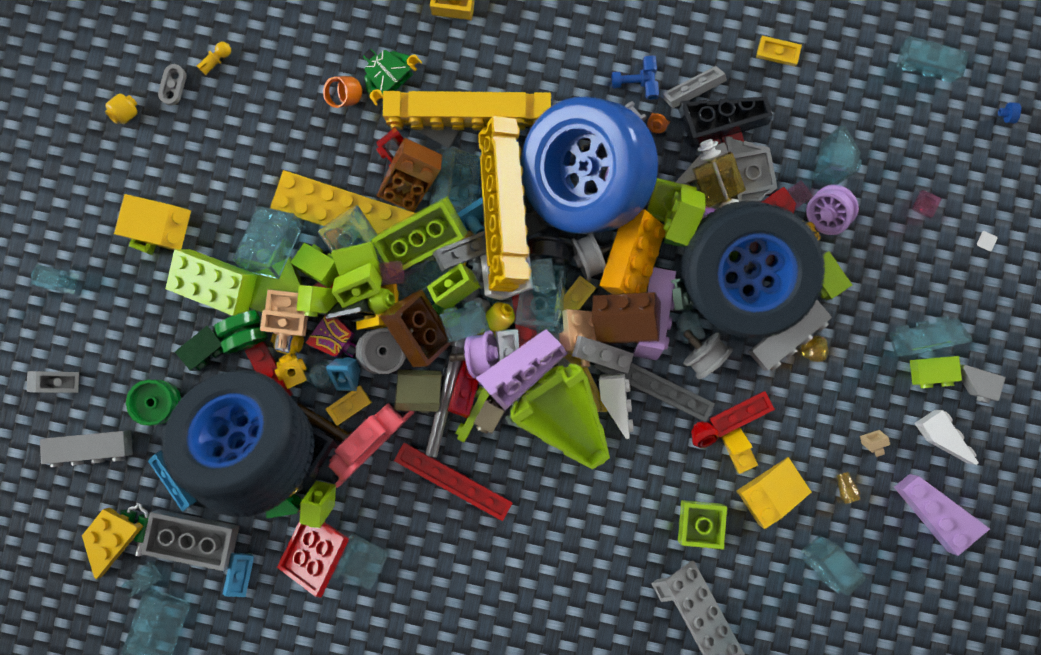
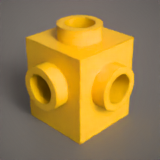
M286 354L279 358L277 362L278 369H275V373L279 381H284L287 389L307 381L304 372L307 368L302 358L298 359L296 354L292 356L291 354Z

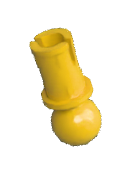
M226 42L217 43L215 52L209 51V55L196 66L207 75L218 63L221 64L220 58H226L230 55V45Z

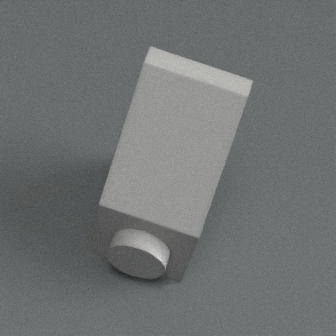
M960 365L962 382L969 395L977 397L976 400L982 403L990 404V401H999L1005 377L971 366Z
M27 371V392L78 393L79 372Z

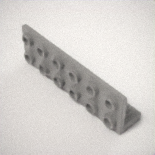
M694 561L688 562L670 577L656 579L651 583L661 602L674 601L703 655H745Z

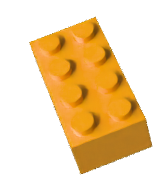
M642 209L634 219L618 228L599 285L613 295L647 292L654 264L665 236L664 225L648 211Z

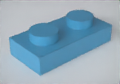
M231 553L223 590L224 596L246 597L254 560L252 554Z

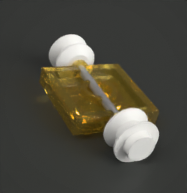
M712 139L703 141L697 149L704 154L701 156V160L708 162L692 170L700 191L705 194V205L709 208L722 202L719 206L722 208L723 205L739 202V200L731 199V197L746 191L733 153L728 152L719 156L721 150L715 149L718 142L712 141Z

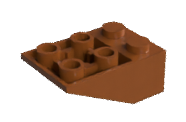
M404 138L386 173L377 197L414 212L441 170L442 154Z

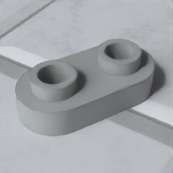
M171 64L165 68L158 91L159 99L169 106L176 105L180 101L186 81V72L179 65ZM176 74H179V77L177 79H174V76ZM174 93V96L169 99V94Z

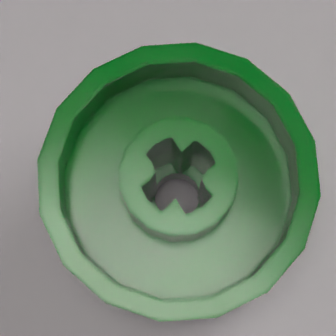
M258 310L231 316L214 325L217 336L225 338L221 342L224 354L246 350L268 339L266 331H260V327H256L261 323Z
M150 379L140 381L127 394V412L134 421L141 425L165 424L176 405L181 401V395L176 386L168 381Z

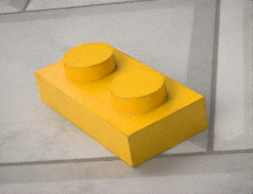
M762 36L756 58L796 67L802 45Z
M580 275L556 305L555 309L560 313L566 309L579 310L596 287Z
M358 386L357 391L349 392L327 407L326 411L336 426H339L370 405L372 401L362 386Z

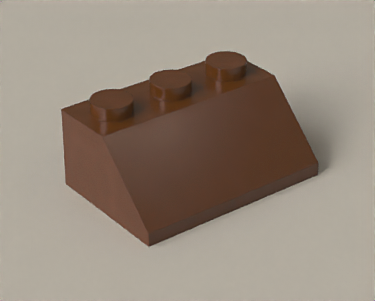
M419 290L393 304L380 316L413 367L429 366L454 342V339L423 290Z
M655 292L593 296L592 319L596 341L603 344L659 341L661 301Z

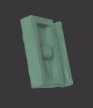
M671 280V283L675 284V289H672L675 310H693L692 305L694 304L690 300L688 292H686L683 284L684 280Z

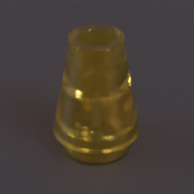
M849 472L836 475L841 500L843 499L844 504L861 500L859 495L861 492Z

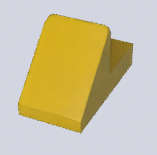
M740 427L721 436L738 474L758 466L751 451L752 445Z

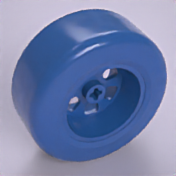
M593 97L569 98L548 108L531 127L521 154V166L523 168L521 179L531 206L550 225L566 232L580 234L611 231L634 219L649 201L658 174L656 145L646 124L626 106ZM590 138V149L587 152H583L579 141ZM602 144H604L608 157L601 159L597 154ZM573 153L576 156V161L573 166H569ZM603 167H609L606 181L600 176ZM574 173L579 177L576 187H574L570 175ZM593 180L598 190L596 193L588 195L586 193L587 182Z

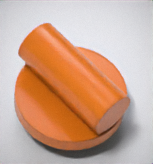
M652 112L647 125L652 132L662 133L666 130L670 121L663 115Z

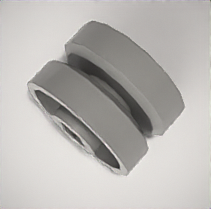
M379 328L366 332L359 338L355 349L358 364L365 371L372 374H389L394 372L403 364L406 358L388 328Z

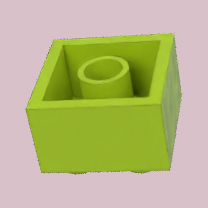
M681 185L679 192L675 191L673 195L671 210L668 209L663 220L665 221L663 230H666V239L688 246L705 212V194Z
M681 500L678 542L682 546L724 549L727 506L719 503Z

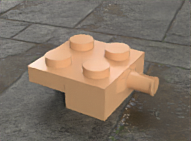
M267 290L266 306L262 312L260 331L273 332L279 335L277 348L286 349L288 336H306L308 316H305V311H297L298 293Z
M571 309L562 311L564 332L559 333V339L568 354L573 353L578 336L596 341L592 311ZM581 359V367H590V362Z

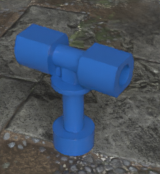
M645 56L643 58V70H640V74L621 76L620 71L612 72V88H621V84L640 83L641 87L645 86L646 100L658 99V81H655V73L657 71L656 56Z

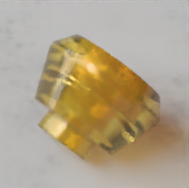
M813 336L808 343L801 346L802 356L812 362L824 361L829 353L827 340L822 336Z

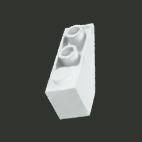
M625 373L600 375L601 401L625 438L629 439L630 432H633V419L629 420L628 412H632L631 399L627 400L626 393L630 392V381L625 379Z
M934 410L914 423L929 443L968 464H979L975 458L976 453L971 447L966 445L963 440V434L958 429H955L951 423L953 420L946 411Z

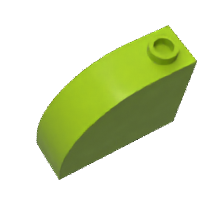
M286 257L252 272L257 274L250 308L259 312L265 310L267 290L298 293L299 285L304 284L298 270L290 263L292 258Z

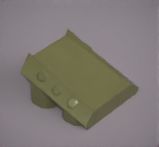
M398 369L395 410L404 412L420 411L427 414L438 412L440 406L441 371Z

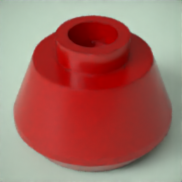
M697 422L691 431L692 443L699 448L708 447L717 441L719 431L708 422Z

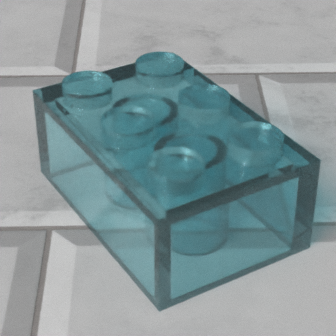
M257 206L233 260L244 270L279 279L303 227L293 213Z
M820 535L801 550L805 556L803 558L804 562L818 573L817 577L823 584H827L837 593L842 592L848 596L867 580L839 545Z

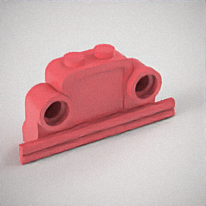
M387 403L377 414L367 418L334 451L336 454L329 460L330 465L328 467L339 477V480L335 483L336 488L340 487L415 411H409L403 417L390 403Z

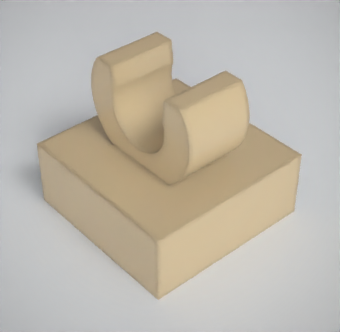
M880 430L860 436L861 443L872 453L875 452L876 457L884 455L883 447L890 445L889 437Z

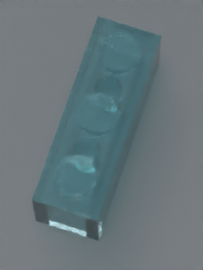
M909 36L901 45L896 66L902 67L903 70L909 72H921L922 75L927 77L936 76L942 78L945 82H955L964 75L969 52Z

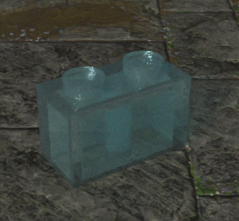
M36 264L31 274V284L74 294L79 275Z
M471 301L465 303L462 308H448L443 311V314H440L449 343L490 330L480 302Z

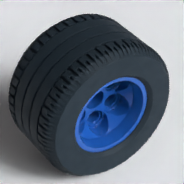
M759 201L733 202L723 205L722 208L719 207L714 212L706 215L707 217L700 221L688 246H684V255H682L681 260L683 262L681 263V274L684 280V287L689 294L690 300L701 314L721 331L748 339L767 338L781 334V332L789 330L790 327H794L804 319V316L808 315L810 309L813 308L820 296L819 293L823 287L825 275L824 255L822 249H820L821 245L807 223L796 214L784 208ZM753 242H757L758 249L755 252L750 253V244ZM737 250L738 258L730 261V252ZM769 255H774L775 260L773 264L767 265L766 258ZM749 262H752L753 269L745 272L744 266H748ZM733 271L735 273L734 280L727 282V273ZM766 276H771V283L763 286V279ZM751 284L752 289L750 293L743 294V287Z
M250 370L219 373L191 389L171 413L162 439L163 460L168 473L175 483L210 510L230 517H249L262 514V512L264 513L275 506L277 507L278 504L289 498L293 494L292 492H295V489L299 487L298 485L301 484V481L304 480L306 473H308L314 452L312 427L303 410L279 383L264 374Z

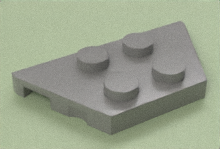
M732 137L724 138L733 164L730 171L737 200L760 202L778 188L769 147L757 146L751 142L732 139Z

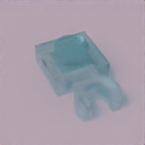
M151 561L132 574L135 580H129L123 583L121 587L132 586L133 590L128 594V597H132L139 592L140 588L144 592L163 579V577Z

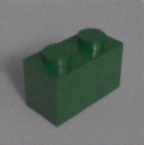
M207 325L178 348L175 353L190 371L198 370L200 372L209 365L208 362L212 358L216 359L224 354L221 342L224 339L217 336L213 326Z

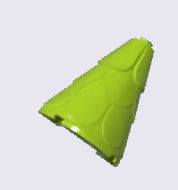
M569 364V367L559 365L551 368L522 395L519 402H514L511 409V419L513 422L541 438L543 442L563 451L564 455L592 470L604 464L610 458L604 429L599 421L589 380L580 366Z

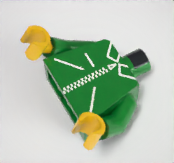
M372 49L366 51L363 58L369 64L364 68L366 72L364 81L366 91L373 103L378 105L376 101L380 98L383 99V91H397L413 76L411 68L413 71H416L415 65L417 63L422 64V61L416 55L410 56L395 51L388 52L383 50L379 55Z

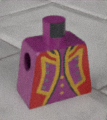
M325 314L306 344L336 358H340L343 352L352 358L355 356L356 345L351 342L355 333L342 320L326 319Z

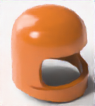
M351 76L331 77L324 85L323 97L331 107L352 106L360 101L363 92L362 86L356 78ZM335 81L339 82L337 92L342 102L341 105L335 104L330 97L329 88L331 83Z

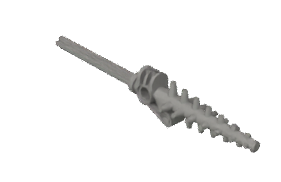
M480 257L469 261L468 264L473 266L472 271L481 287L458 302V304L462 305L460 310L462 315L459 324L452 327L448 326L447 328L454 339V342L450 344L453 346L451 354L464 352L467 334L471 332L476 334L485 313L491 307V303L488 300L482 299L483 295L479 293L480 289H484ZM449 359L440 395L439 410L435 414L426 450L427 456L437 457L449 412L448 407L461 361L450 362Z

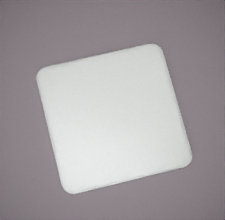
M982 231L977 246L992 251L997 237Z

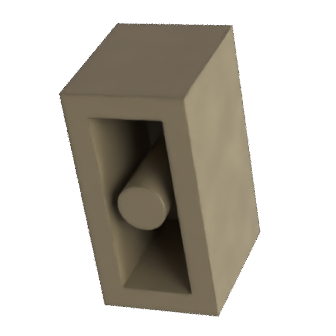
M489 396L474 421V424L477 425L476 428L486 434L488 432L493 433L505 411L493 397Z

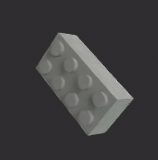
M158 509L149 514L141 554L224 571L229 567L231 553H234L239 525Z

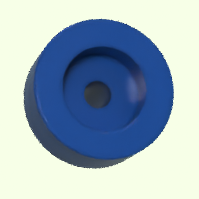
M1009 102L1005 108L999 109L998 116H1003L1005 123L1015 124L1021 115L1020 103Z

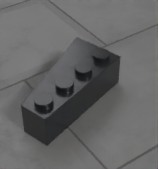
M767 97L739 98V100H728L727 98L720 99L719 101L699 100L698 102L681 101L679 107V114L690 147L700 145L705 140L712 139L714 141L725 136L769 125L773 117Z

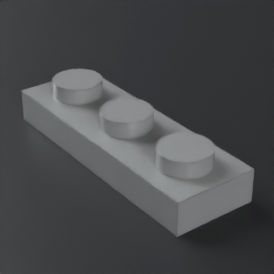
M714 66L662 93L663 98L672 108L678 107L681 101H688L698 97L702 93L716 88L721 83L727 81L726 74L717 66Z
M583 336L577 337L572 353L574 357L627 374L634 355L633 353Z

